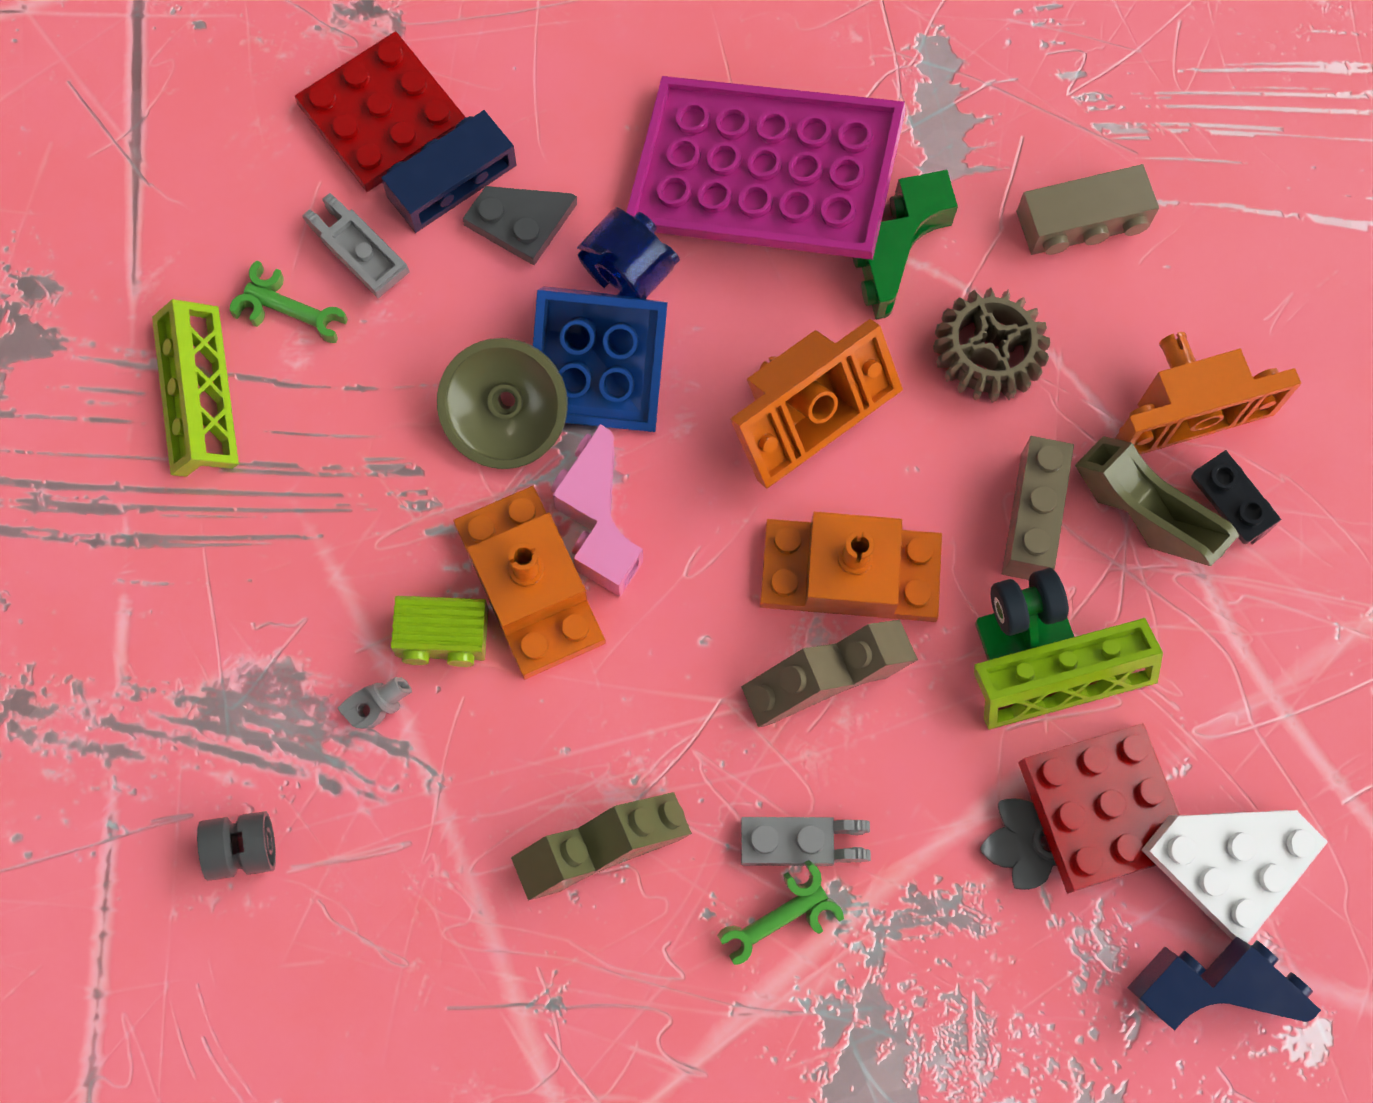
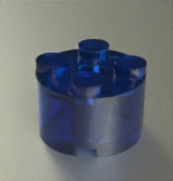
M618 207L612 209L577 247V249L581 250L578 253L580 262L604 289L610 284L620 290L617 295L647 299L680 261L678 254L670 246L662 243L654 234L657 228L650 218L641 212H638L633 217Z

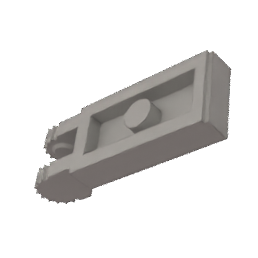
M329 193L322 199L328 212L338 220L331 227H328L320 216L311 211V209L302 215L306 224L322 240V243L377 298H380L410 273L407 264L352 209L349 211L333 194Z
M742 817L741 865L805 866L804 862L810 860L816 866H833L834 863L871 861V850L862 847L834 850V834L863 835L870 832V822L867 820L834 821V817Z

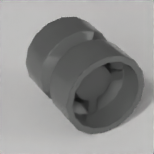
M267 811L242 814L238 817L236 823H232L228 817L199 822L197 828L198 855L203 876L207 881L234 877L238 869H242L247 875L275 870V837L272 822ZM240 837L243 839L244 852L241 853L238 841Z

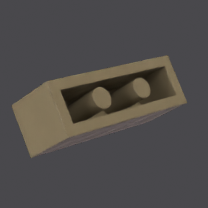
M1144 164L1023 192L1016 212L1031 255L1045 252L1047 255H1054L1063 252L1069 246L1084 242L1086 245H1096L1108 239L1109 236L1125 233L1127 236L1140 234L1150 227L1159 210V205Z
M1030 436L1020 457L1001 575L1029 580L1033 572L1046 568L1055 569L1074 444L1036 436Z

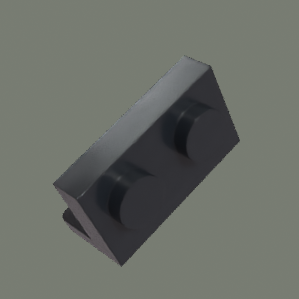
M1227 450L1192 473L1191 479L1221 517L1235 527L1240 535L1238 538L1243 544L1251 542L1253 545L1266 536L1282 520Z

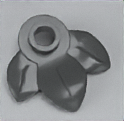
M1016 798L1001 800L998 803V810L1004 827L989 835L981 845L980 851L993 864L1003 868H1013L1012 883L1015 889L1029 890L1037 888L1048 880L1052 867L1056 866L1052 852L1045 850L1041 845V838L1045 834L1034 804L1030 801Z

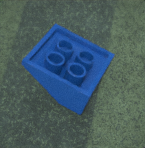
M546 286L537 290L533 346L553 362L564 381L568 398V411L565 423L599 426L601 424L609 428L656 432L668 302Z

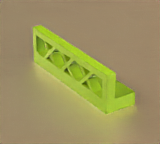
M172 299L152 316L170 474L187 477L200 466L233 469L239 464L219 307ZM190 316L206 318L208 335L204 339L191 327ZM198 351L212 364L213 374L209 378L196 366L195 354ZM203 391L217 403L218 413L214 417L201 406L200 394ZM208 431L222 443L223 454L206 452L205 434Z
M1146 618L974 664V676L985 699L984 721L988 730L1157 684L1163 651ZM1145 668L1143 671L1132 673L1135 670ZM1098 681L1096 684L1089 685L1092 682ZM1051 693H1055V694L1052 695V696L1046 697L1047 695H1049V694H1051ZM1014 704L1009 708L998 710V708Z

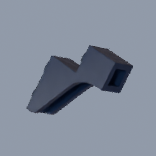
M1237 936L1207 969L1185 950L1178 956L1167 947H1164L1127 987L1174 1031L1191 1014L1213 1004H1231L1302 1022L1313 1020L1321 1011L1308 998L1313 993V990L1292 972L1285 977L1274 967L1279 959L1258 940L1250 945Z

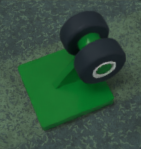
M1052 568L1033 572L1029 577V588L1023 590L1013 579L994 583L990 592L994 613L979 617L975 622L987 660L1074 637L1067 618L1069 611L1067 595L1059 575Z

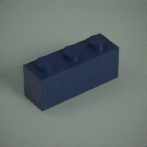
M483 110L474 117L469 116L461 120L453 131L442 138L429 141L421 149V152L406 162L400 161L394 164L387 171V174L381 177L386 196L413 231L417 233L517 166L514 145L488 113Z

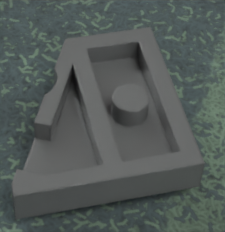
M485 186L463 217V222L467 228L535 266L576 207L577 196L572 193Z

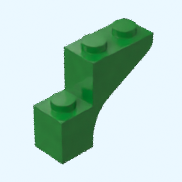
M948 170L898 179L895 195L890 197V210L893 220L881 222L873 260L852 257L855 267H862L865 281L861 282L863 300L866 306L872 305L876 320L886 318L892 313L908 255L915 242L933 230L952 226L958 205Z

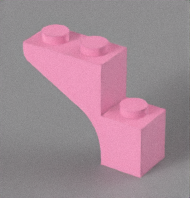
M600 424L593 436L586 434L581 440L575 452V456L578 457L569 471L564 468L558 474L551 491L554 492L553 500L556 510L591 530V533L584 531L572 549V554L575 555L574 564L577 572L621 597L643 563V549L628 540L616 527L611 517L615 454L614 437L608 428Z

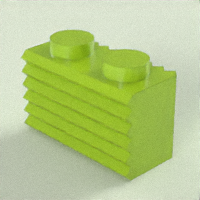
M395 596L391 640L392 651L396 657L402 658L403 663L410 665H427L430 658L447 659L448 665L456 667L474 666V660L484 661L489 612L486 599Z

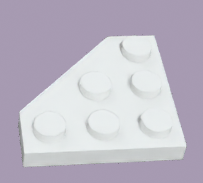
M1297 810L1169 815L1142 848V851L1232 941L1237 936L1249 943L1328 841Z

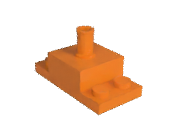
M869 319L836 343L817 330H814L778 357H769V363L764 361L760 369L747 378L755 401L731 417L730 420L757 481L766 489L903 390L881 326Z
M1177 332V339H1175L1173 333L1159 342V346L1164 352L1170 369L1157 373L1138 402L1139 408L1129 413V418L1119 429L1115 439L1133 443L1141 455L1274 416L1302 382L1296 368L1279 372L1277 368H1271L1253 377L1241 348L1196 361L1186 333Z
M534 485L453 520L524 680L606 644L605 637L587 601L585 587L550 512L546 513Z
M813 511L811 522L767 519L760 608L936 622L939 616L942 533L902 530L903 519L815 511Z

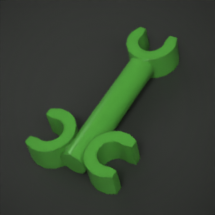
M255 261L249 269L251 282L246 285L243 294L236 296L230 304V312L234 318L238 319L243 309L248 307L254 308L249 319L253 326L258 327L265 318L263 306H266L317 327L320 337L324 341L329 343L337 342L336 332L327 329L326 326L331 321L347 323V316L342 309L328 307L320 311L276 293L284 282L281 270L276 268L271 278L261 280L260 277L264 272L262 263Z
M810 860L804 862L810 873L808 881L804 884H797L788 872L784 874L785 884L791 892L797 895L796 897L743 929L733 925L723 928L717 936L722 945L732 939L741 940L740 948L729 955L734 965L742 964L748 960L752 953L753 944L806 913L808 924L818 934L823 932L818 922V916L823 910H831L839 922L844 919L840 906L834 900L827 897L820 885L822 881L821 873L814 863Z

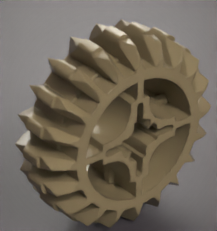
M992 287L986 290L984 298L975 290L969 293L967 301L959 297L954 301L953 309L947 308L943 312L941 318L943 322L937 324L935 335L939 339L935 340L933 350L935 353L941 354L936 361L937 368H949L944 377L946 382L955 379L960 381L957 387L959 393L965 391L967 387L974 389V400L980 399L982 392L988 393L992 403L997 401L1000 391L1008 400L1014 398L1017 392L1016 389L1023 393L1026 392L1031 386V381L1039 380L1043 372L1041 367L1046 366L1049 359L1048 353L1045 351L1050 346V338L1043 336L1047 329L1046 322H1034L1039 314L1038 308L1026 311L1023 308L1026 303L1025 297L1018 299L1016 303L1009 300V289L1003 292L1001 298L995 297ZM974 323V337L969 338L968 343L960 345L959 332L967 325ZM1022 345L1024 360L1010 368L1008 363L1010 359L1009 353L1013 352L1016 346ZM976 364L982 365V366H984V367L987 368V369H984V368H982V367H979V366H977Z

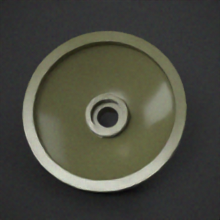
M490 338L465 348L449 363L439 383L437 411L447 438L465 457L490 468L511 469L534 462L555 444L566 422L568 398L564 381L558 369L539 349L516 339ZM503 392H509L514 396L515 403L513 406L503 404L501 400Z

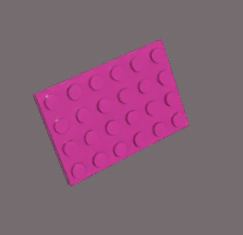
M662 76L624 223L627 229L873 260L906 112L905 101Z

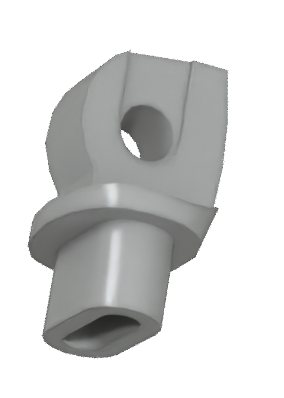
M395 677L386 684L374 683L364 687L347 698L337 709L353 727L360 729L373 728L383 721L386 713L393 714L400 709L398 701L412 693V689L404 678ZM366 705H368L370 708V712L367 716H365L363 713V709Z

